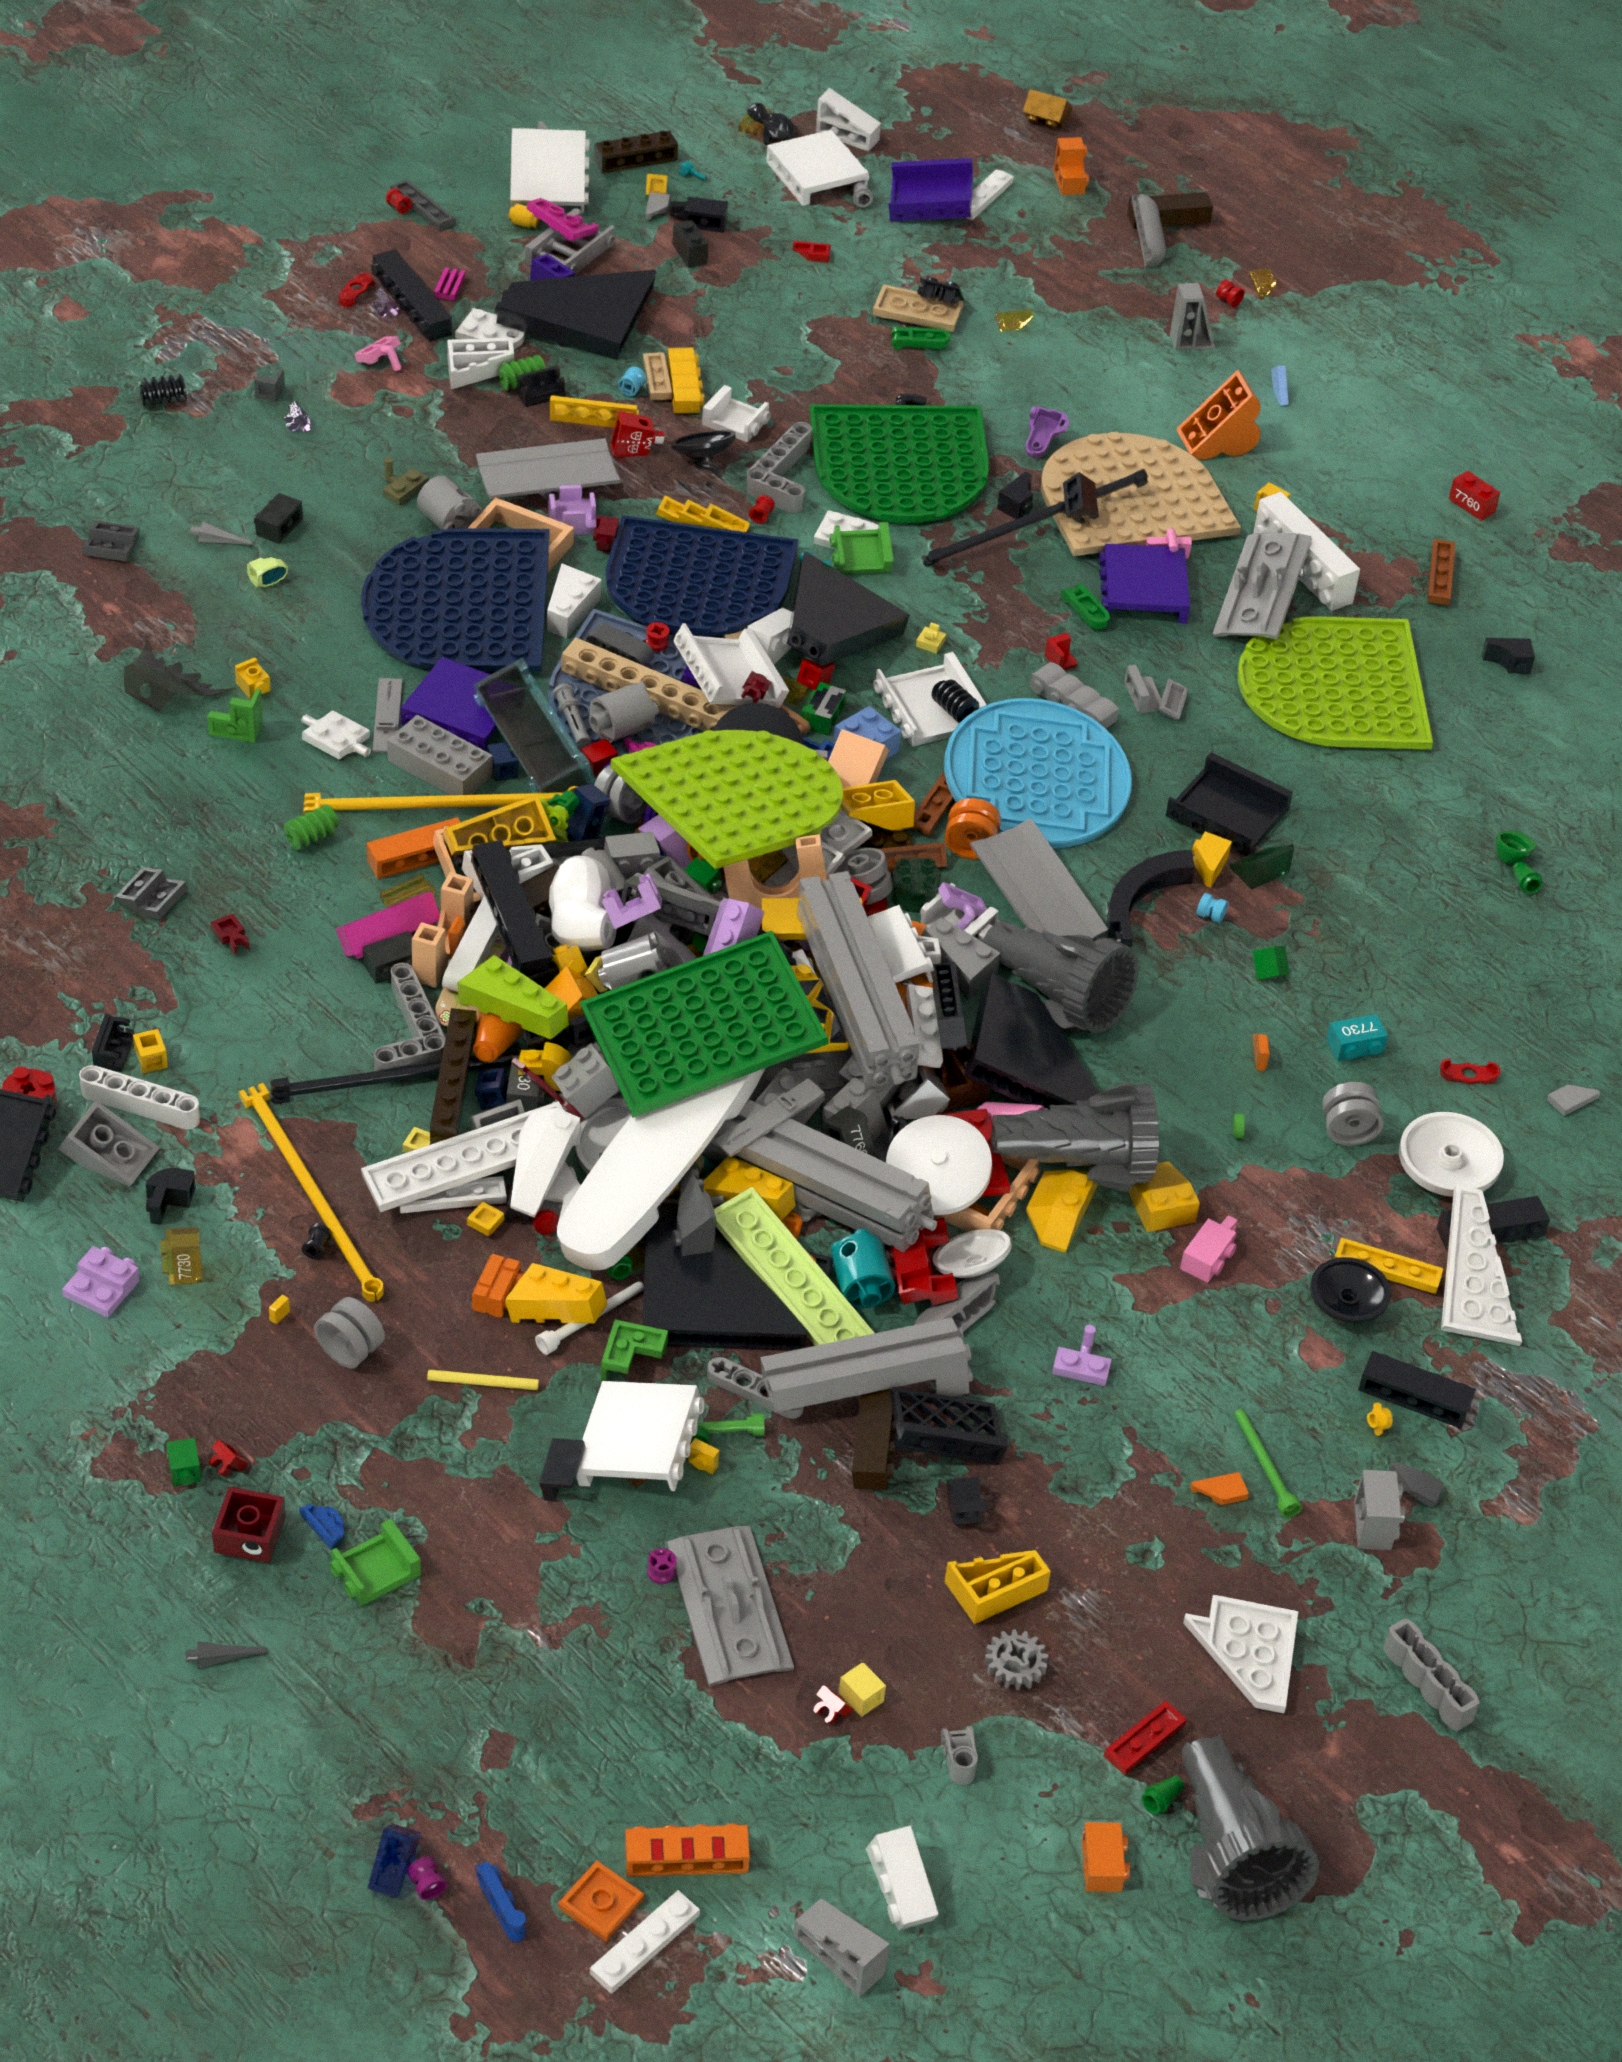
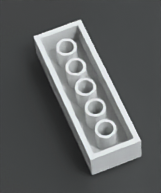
M1282 492L1260 499L1253 534L1300 533L1311 536L1312 541L1299 580L1331 611L1352 604L1360 568Z

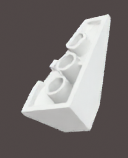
M558 1108L531 1111L520 1131L510 1208L535 1218L579 1135L580 1117Z

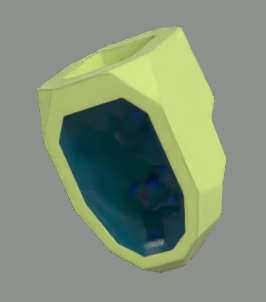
M273 557L266 559L258 558L247 564V573L251 582L256 587H268L278 583L288 574V566L281 559Z

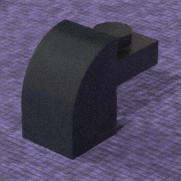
M167 1168L154 1173L145 1184L147 1194L146 1212L150 1213V1223L161 1225L168 1205L190 1207L196 1189L195 1173L193 1170Z
M979 1477L946 1480L948 1505L953 1524L983 1522L982 1511L986 1510V1499H980Z

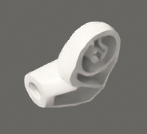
M579 855L566 859L556 872L549 889V905L552 912V936L561 945L567 944L568 947L578 945L581 952L609 949L616 937L617 928H614L602 903V900L605 899L604 893L612 889L608 871L601 862L589 856Z

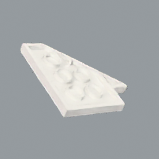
M1213 1595L1209 1618L1185 1613V1626L1255 1708L1279 1713L1285 1712L1298 1611Z

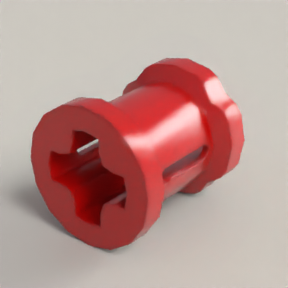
M398 188L390 189L387 192V204L394 206L398 213L405 214L410 210L412 200L408 196L402 195Z
M760 495L756 500V505L749 511L750 519L757 524L765 523L768 519V514L774 510V500L769 496Z

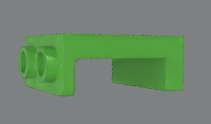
M879 522L878 529L840 531L839 525L834 526V531L830 534L829 541L830 547H834L835 552L832 554L833 567H837L839 572L844 575L891 572L894 560L888 522Z
M392 1519L381 1523L380 1535L342 1554L337 1548L331 1550V1562H329L331 1572L336 1578H341L347 1595L351 1599L355 1598L360 1606L421 1576V1559Z

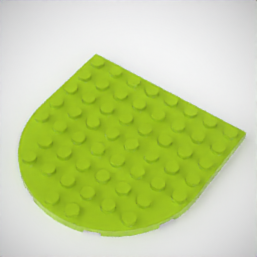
M1353 617L1293 618L1292 622L1282 625L1278 639L1254 636L1246 644L1238 665L1237 678L1239 689L1252 711L1273 729L1301 741L1324 747L1432 749L1433 740L1408 619Z
M707 730L700 734L686 736L682 739L665 742L661 745L611 759L610 767L715 869L796 845L795 839L799 837L821 834L822 828L828 824H833L842 806V783L837 772L828 761L815 750L790 739L770 734L767 731Z

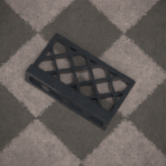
M892 1387L890 1391L897 1435L894 1439L895 1449L998 1465L1009 1447L1007 1438L1001 1437L994 1403ZM900 1398L907 1399L913 1405L910 1408L900 1401ZM925 1402L934 1404L938 1410L934 1412ZM950 1407H958L964 1414L959 1416ZM918 1408L928 1418L923 1420L913 1411ZM975 1411L987 1412L988 1419L985 1420ZM944 1413L954 1422L948 1424L939 1415ZM908 1417L914 1423L904 1422V1418ZM970 1417L979 1426L974 1428L965 1419ZM933 1421L939 1427L930 1426L929 1423ZM959 1425L966 1432L958 1431L954 1428ZM984 1429V1430H985L986 1432H988L991 1436H989V1435H983V1434L980 1433V1431H982V1430Z

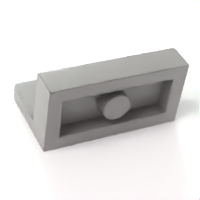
M1136 665L1127 666L1125 685L1138 714L1159 711L1162 699L1152 677H1141Z

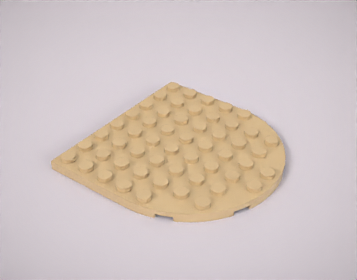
M1118 432L1090 434L1059 448L1050 456L1043 468L1041 491L1047 507L1064 501L1063 482L1078 472L1094 481L1096 488L1127 477L1141 469H1145L1149 477L1147 479L1148 483L1140 488H1137L1136 485H1131L1098 498L1099 517L1095 520L1087 515H1083L1081 517L1085 519V524H1081L1072 518H1067L1066 511L1053 516L1073 556L1104 552L1105 543L1145 545L1147 537H1166L1169 528L1175 530L1176 537H1191V541L1240 534L1241 526L1208 470L1194 456L1168 443L1164 439Z

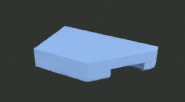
M1285 365L1276 366L1271 369L1273 391L1280 406L1288 405Z

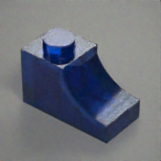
M391 1824L383 1829L368 1889L394 1897L400 1895L407 1869L414 1861L421 1832L396 1824Z

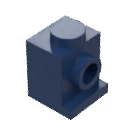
M502 742L488 745V753L493 755V778L495 782L518 778V758L515 757L513 751H509L507 743Z
M504 1068L479 1071L474 1091L481 1110L493 1109L507 1104L506 1097L509 1080Z

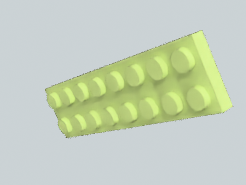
M753 1187L714 1209L716 1215L715 1226L803 1325L807 1330V1337L814 1346L875 1334Z

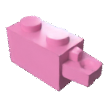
M1228 1215L1219 1224L1208 1218L1183 1252L1180 1269L1207 1283L1214 1274L1218 1276L1224 1266L1226 1257L1230 1259L1236 1250L1237 1244L1234 1243V1240L1236 1238L1237 1219Z

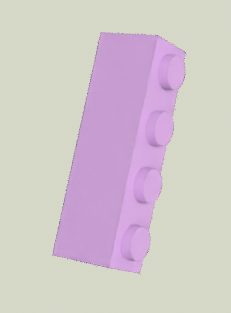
M730 898L721 900L703 956L756 937L764 911L750 903Z

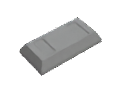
M1168 679L1158 709L1159 713L1173 720H1179L1189 689Z

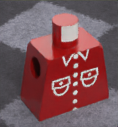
M618 411L610 443L614 458L647 456L652 443L663 444L664 431L654 430L651 418Z

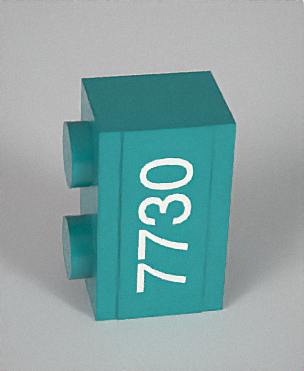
M1377 1014L1330 1022L1326 1040L1337 1061L1384 1053L1388 1034Z

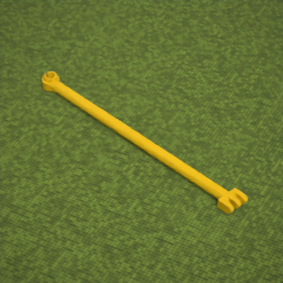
M577 786L570 787L568 791L573 792ZM307 793L304 795L303 815L307 812H313L316 808L321 809L326 804L331 806L334 811L507 806L536 794L547 802L556 794L561 796L563 793L321 799V793Z
M258 1084L259 1093L254 1086L249 1087L248 1092L250 1096L247 1095L245 1090L239 1091L242 1103L246 1108L254 1106L325 1225L331 1229L334 1240L362 1284L363 1297L369 1302H375L376 1292V1300H380L384 1294L383 1282L373 1277L268 1106L266 1101L270 1100V1093L265 1084Z

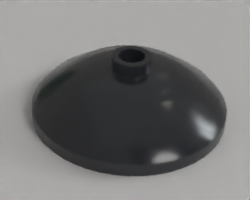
M713 430L689 434L673 440L671 448L687 457L700 458V461H707L713 459V455L723 452L736 439V433L732 430Z
M1340 1257L1322 1263L1313 1273L1310 1283V1292L1315 1304L1328 1316L1347 1323H1365L1378 1318L1387 1309L1391 1298L1390 1285L1384 1274L1372 1264L1357 1258Z

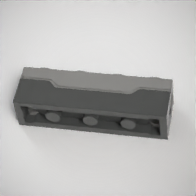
M636 873L624 882L621 898L624 906L634 898H642L638 885L640 884L639 877L643 876V874ZM653 878L662 898L661 908L654 911L653 915L710 936L721 902Z

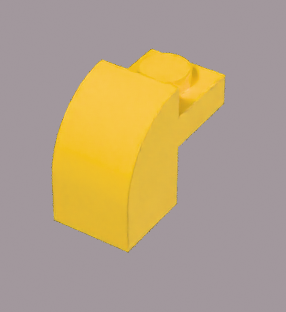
M545 1042L544 1050H521L519 1061L536 1075H544L545 1083L554 1091H561L551 1076L556 1073L560 1066L567 1064L573 1059L571 1054L565 1048Z

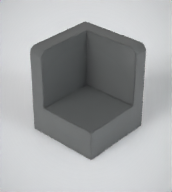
M279 369L274 378L257 375L254 380L255 397L276 402L285 387L284 370Z

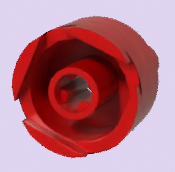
M21 1066L15 1068L13 1073L2 1084L1 1089L43 1099H45L46 1094L51 1095L57 1106L55 1083L50 1073L38 1069H27Z

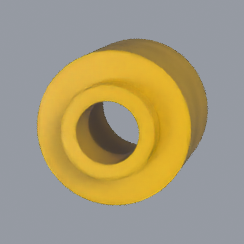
M516 203L515 207L512 206L510 208L509 219H511L512 224L530 229L531 227L537 228L540 219L527 210V206Z

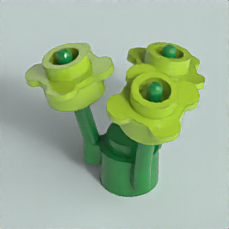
M567 790L561 796L556 794L547 802L539 797L556 838L554 843L567 842L568 834L565 830L568 828L567 822L574 815V810L580 804L578 796L574 792Z

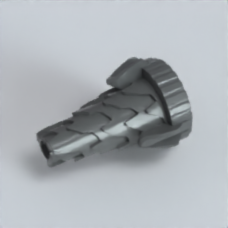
M997 919L995 926L987 931L984 939H981L982 942L1000 952V964L1013 970V975L1026 980L1030 985L1039 989L1050 998L1044 1001L1043 1004L1055 1023L1068 1033L1076 1034L1083 1030L1090 1034H1098L1110 1029L1120 1019L1121 1015L1124 1014L1135 992L1139 974L1138 957H1136V953L1132 948L1110 938H1099L1094 942L1091 937L1085 935L1057 936L1045 930L1040 933L1029 927L1021 929L1006 921Z
M1123 1083L1088 1098V1100H1077L1076 1105H1050V1109L1031 1110L1021 1114L993 1115L992 1153L1014 1155L1024 1159H1038V1161L1043 1163L1067 1162V1166H1090V1171L1087 1174L1088 1181H1093L1099 1185L1119 1191H1130L1135 1184L1148 1183L1155 1176L1159 1154V1126L1154 1093L1148 1084Z
M1221 1734L1213 1738H1201L1192 1743L1187 1742L1181 1750L1182 1760L1196 1793L1192 1797L1196 1804L1201 1834L1205 1847L1196 1844L1191 1848L1190 1873L1193 1887L1198 1889L1202 1899L1213 1902L1217 1911L1235 1920H1260L1289 1909L1290 1906L1298 1903L1314 1886L1316 1877L1319 1875V1859L1306 1832L1297 1823H1292L1291 1820L1287 1819L1283 1820L1277 1806L1259 1791L1252 1776H1247L1242 1764L1235 1762Z

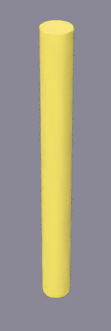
M428 1370L427 1381L537 1391L539 1386V1379Z

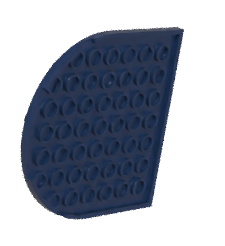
M622 515L607 562L606 588L611 599L625 614L647 626L655 622L663 623L668 626L669 634H677L683 623H686L693 636L733 634L747 629L750 624L781 608L787 595L799 539Z
M442 529L431 531V535L418 539L414 536L399 543L376 562V567L370 575H367L364 582L361 606L367 630L375 642L387 653L402 662L424 669L432 670L441 657L479 671L542 672L550 529Z

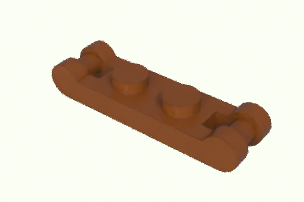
M944 772L915 811L914 826L908 829L922 831L923 835L931 837L936 826L954 802Z

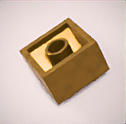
M1032 89L1029 91L1023 109L1027 120L1038 123V120L1044 121L1045 125L1056 128L1057 125L1063 127L1073 111L1067 99Z

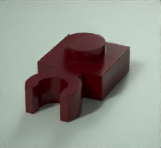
M751 671L742 687L744 691L741 694V698L744 699L745 696H749L753 699L752 703H757L759 699L764 698L772 682L764 675Z
M234 914L211 922V930L222 945L230 943V951L233 954H237V945H243L246 950L249 949V939L245 936V929Z

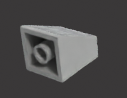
M855 1077L823 1107L821 1133L827 1136L824 1121L846 1106L864 1112L873 1141L888 1129L875 1089L871 1087L866 1088L865 1083Z

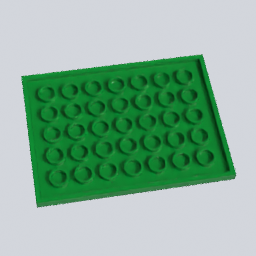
M772 931L580 1002L583 1014L611 1069L632 1118L829 1044L828 1036Z

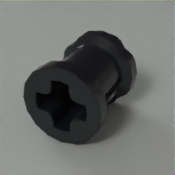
M317 1223L309 1228L308 1240L303 1243L301 1248L305 1256L315 1260L324 1257L326 1243L332 1238L331 1229Z

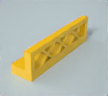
M551 396L550 398L551 421L614 428L618 411L639 415L637 405Z

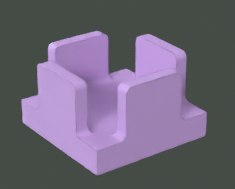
M567 485L559 487L558 500L554 499V494H549V518L573 526L574 535L594 533V528L596 527L594 493H589V499H582L581 485Z

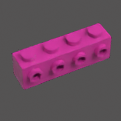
M426 892L335 928L346 957L355 956L358 959L363 957V946L409 931L411 936H414L413 931L418 929L421 922L435 926V922L439 921L440 912L432 892Z

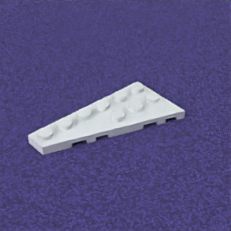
M1456 1185L1453 1193L1441 1330L1520 1346L1522 1339L1516 1328V1316L1514 1310L1512 1311L1508 1297L1510 1293L1501 1259L1496 1252V1240L1494 1234L1492 1235L1490 1217L1483 1191Z

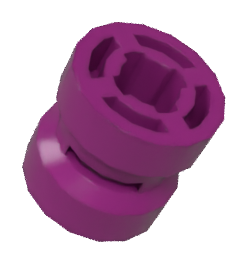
M422 1857L408 1867L407 1875L411 1882L416 1883V1892L421 1900H431L442 1894L447 1888V1882L444 1876L438 1873V1864L433 1857Z

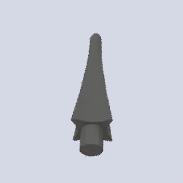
M197 1641L196 1650H185L186 1662L198 1661V1669H202L234 1659L265 1654L268 1649L267 1647L232 1646Z

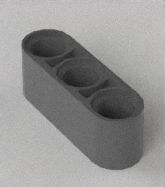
M600 623L585 639L588 643L643 666H646L654 658V651L650 645L607 623Z

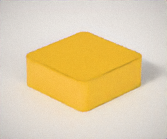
M281 1295L269 1307V1318L273 1323L278 1324L290 1312V1300L288 1297Z

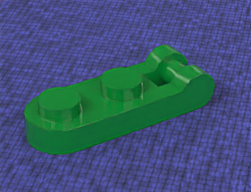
M894 327L891 331V345L896 350H900L903 347L943 349L950 344V333L944 329Z
M1083 584L1075 585L1074 589L1067 588L1061 591L1063 602L1069 603L1090 627L1100 630L1109 625V612Z

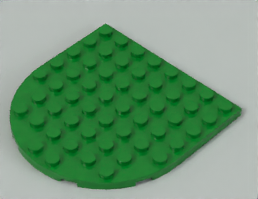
M809 405L816 475L828 494L848 509L874 519L890 521L892 523L920 524L949 517L970 506L985 488L988 478L989 460L981 406Z

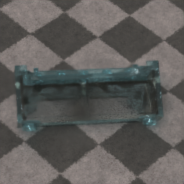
M523 657L473 685L476 692L473 697L479 708L484 706L515 757L518 758L519 764L530 780L528 785L532 793H564L573 786L579 787L595 784L596 779L588 759L574 744L539 689L536 680L529 673V667Z

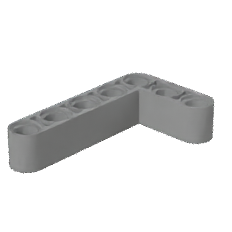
M805 422L793 424L748 470L746 484L748 495L754 498H758L760 495L769 496L774 500L775 507L790 513H799L803 510L805 488L782 476L810 448L812 431L810 424Z
M407 963L395 964L391 969V989L413 1038L377 1048L374 1052L375 1071L442 1061L445 1036L413 967Z

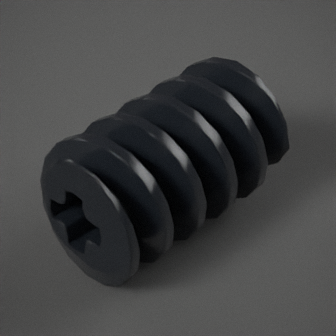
M177 374L176 380L172 375H169L167 382L164 376L159 377V382H157L155 377H151L150 384L146 378H142L141 385H139L142 406H145L147 399L151 405H154L155 398L162 404L164 397H166L168 403H171L172 396H175L177 402H180L181 395H183L187 401L185 382L181 374Z
M955 680L939 681L932 689V699L958 723L979 709V702Z

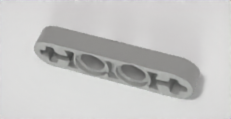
M716 1357L709 1361L707 1365V1378L711 1383L774 1412L770 1398L764 1397L760 1393L766 1389L761 1374L726 1358ZM745 1378L748 1379L751 1382V1384H749L748 1386H740L739 1384H737L736 1381L738 1379ZM804 1407L776 1413L790 1419L797 1418L803 1414Z

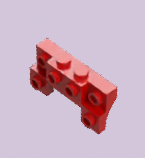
M944 1217L933 1219L937 1221V1226L933 1231L925 1227L923 1230L918 1229L919 1236L917 1241L913 1245L910 1244L905 1252L895 1249L894 1246L893 1249H889L892 1265H895L894 1268H891L895 1284L898 1283L903 1305L930 1298L932 1305L958 1299L954 1274L933 1275L929 1248L949 1243L947 1224Z

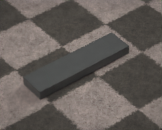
M407 179L390 186V189L398 188L402 195L408 196L412 200L411 209L438 231L456 225L455 217Z

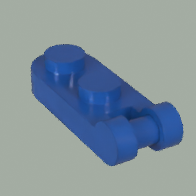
M488 1861L475 1866V1873L480 1887L508 1939L512 1942L522 1941L526 1934V1917L520 1910H515V1901L509 1889L504 1890L500 1883L502 1882V1877L496 1865L491 1866Z

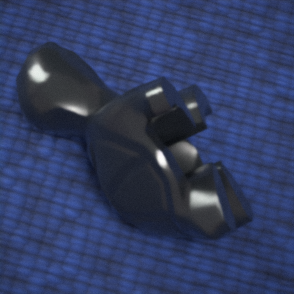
M758 102L751 104L747 108V114L754 121L764 125V145H769V141L774 138L783 139V141L795 139L797 126L786 115L767 113L765 106Z

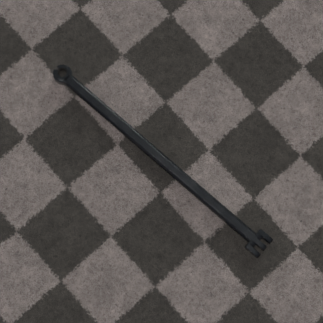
M1141 469L1127 477L1096 488L1097 499L1131 485H1136L1137 488L1146 485L1149 478L1146 470ZM1065 501L942 549L941 547L934 549L926 555L922 563L926 567L938 563L941 559L1066 511Z
M554 1040L550 1042L557 1044L567 1050L566 1045L562 1043L560 1040ZM521 1051L502 1053L493 1062H483L477 1057L471 1058L469 1071L509 1066L512 1064L513 1056H520ZM441 1062L289 1083L288 1077L273 1079L270 1082L271 1102L273 1104L290 1102V1096L438 1076Z

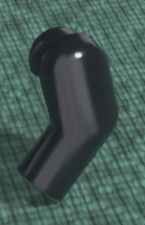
M899 394L896 397L897 401L895 405H925L926 397L916 394Z

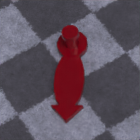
M516 1058L511 1061L522 1074L554 1102L559 1101L565 1112L580 1117V1124L585 1120L573 1105L564 1101L550 1086L528 1069L525 1064Z

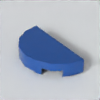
M313 1504L299 1508V1514L330 1550L337 1548L344 1538V1521L339 1512L330 1506H327V1508L321 1506L313 1507Z

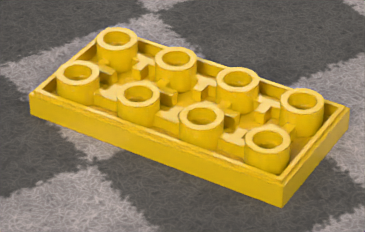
M762 898V910L764 911L762 930L765 932L772 931L774 936L780 940H807L802 928V922L799 921L797 916L798 901L801 898Z

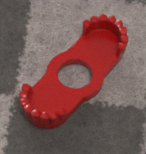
M361 273L353 280L347 282L346 287L340 292L339 304L344 307L356 305V298L366 292L370 285L374 287L373 276L369 273ZM360 285L362 288L355 290L351 286Z
M1448 1058L1444 1059V1061L1442 1060L1440 1064V1075L1449 1081H1459L1467 1084H1490L1497 1080L1501 1073V1068L1498 1064L1491 1061L1488 1062L1487 1066H1478L1471 1063L1451 1064V1059ZM1470 1069L1475 1072L1476 1076L1468 1078L1462 1074V1071Z

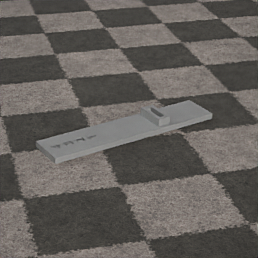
M379 678L373 753H387V740L398 731L402 679Z
M808 1078L785 1094L783 1093L778 1096L776 1100L714 1141L728 1156L732 1157L823 1097L825 1093Z

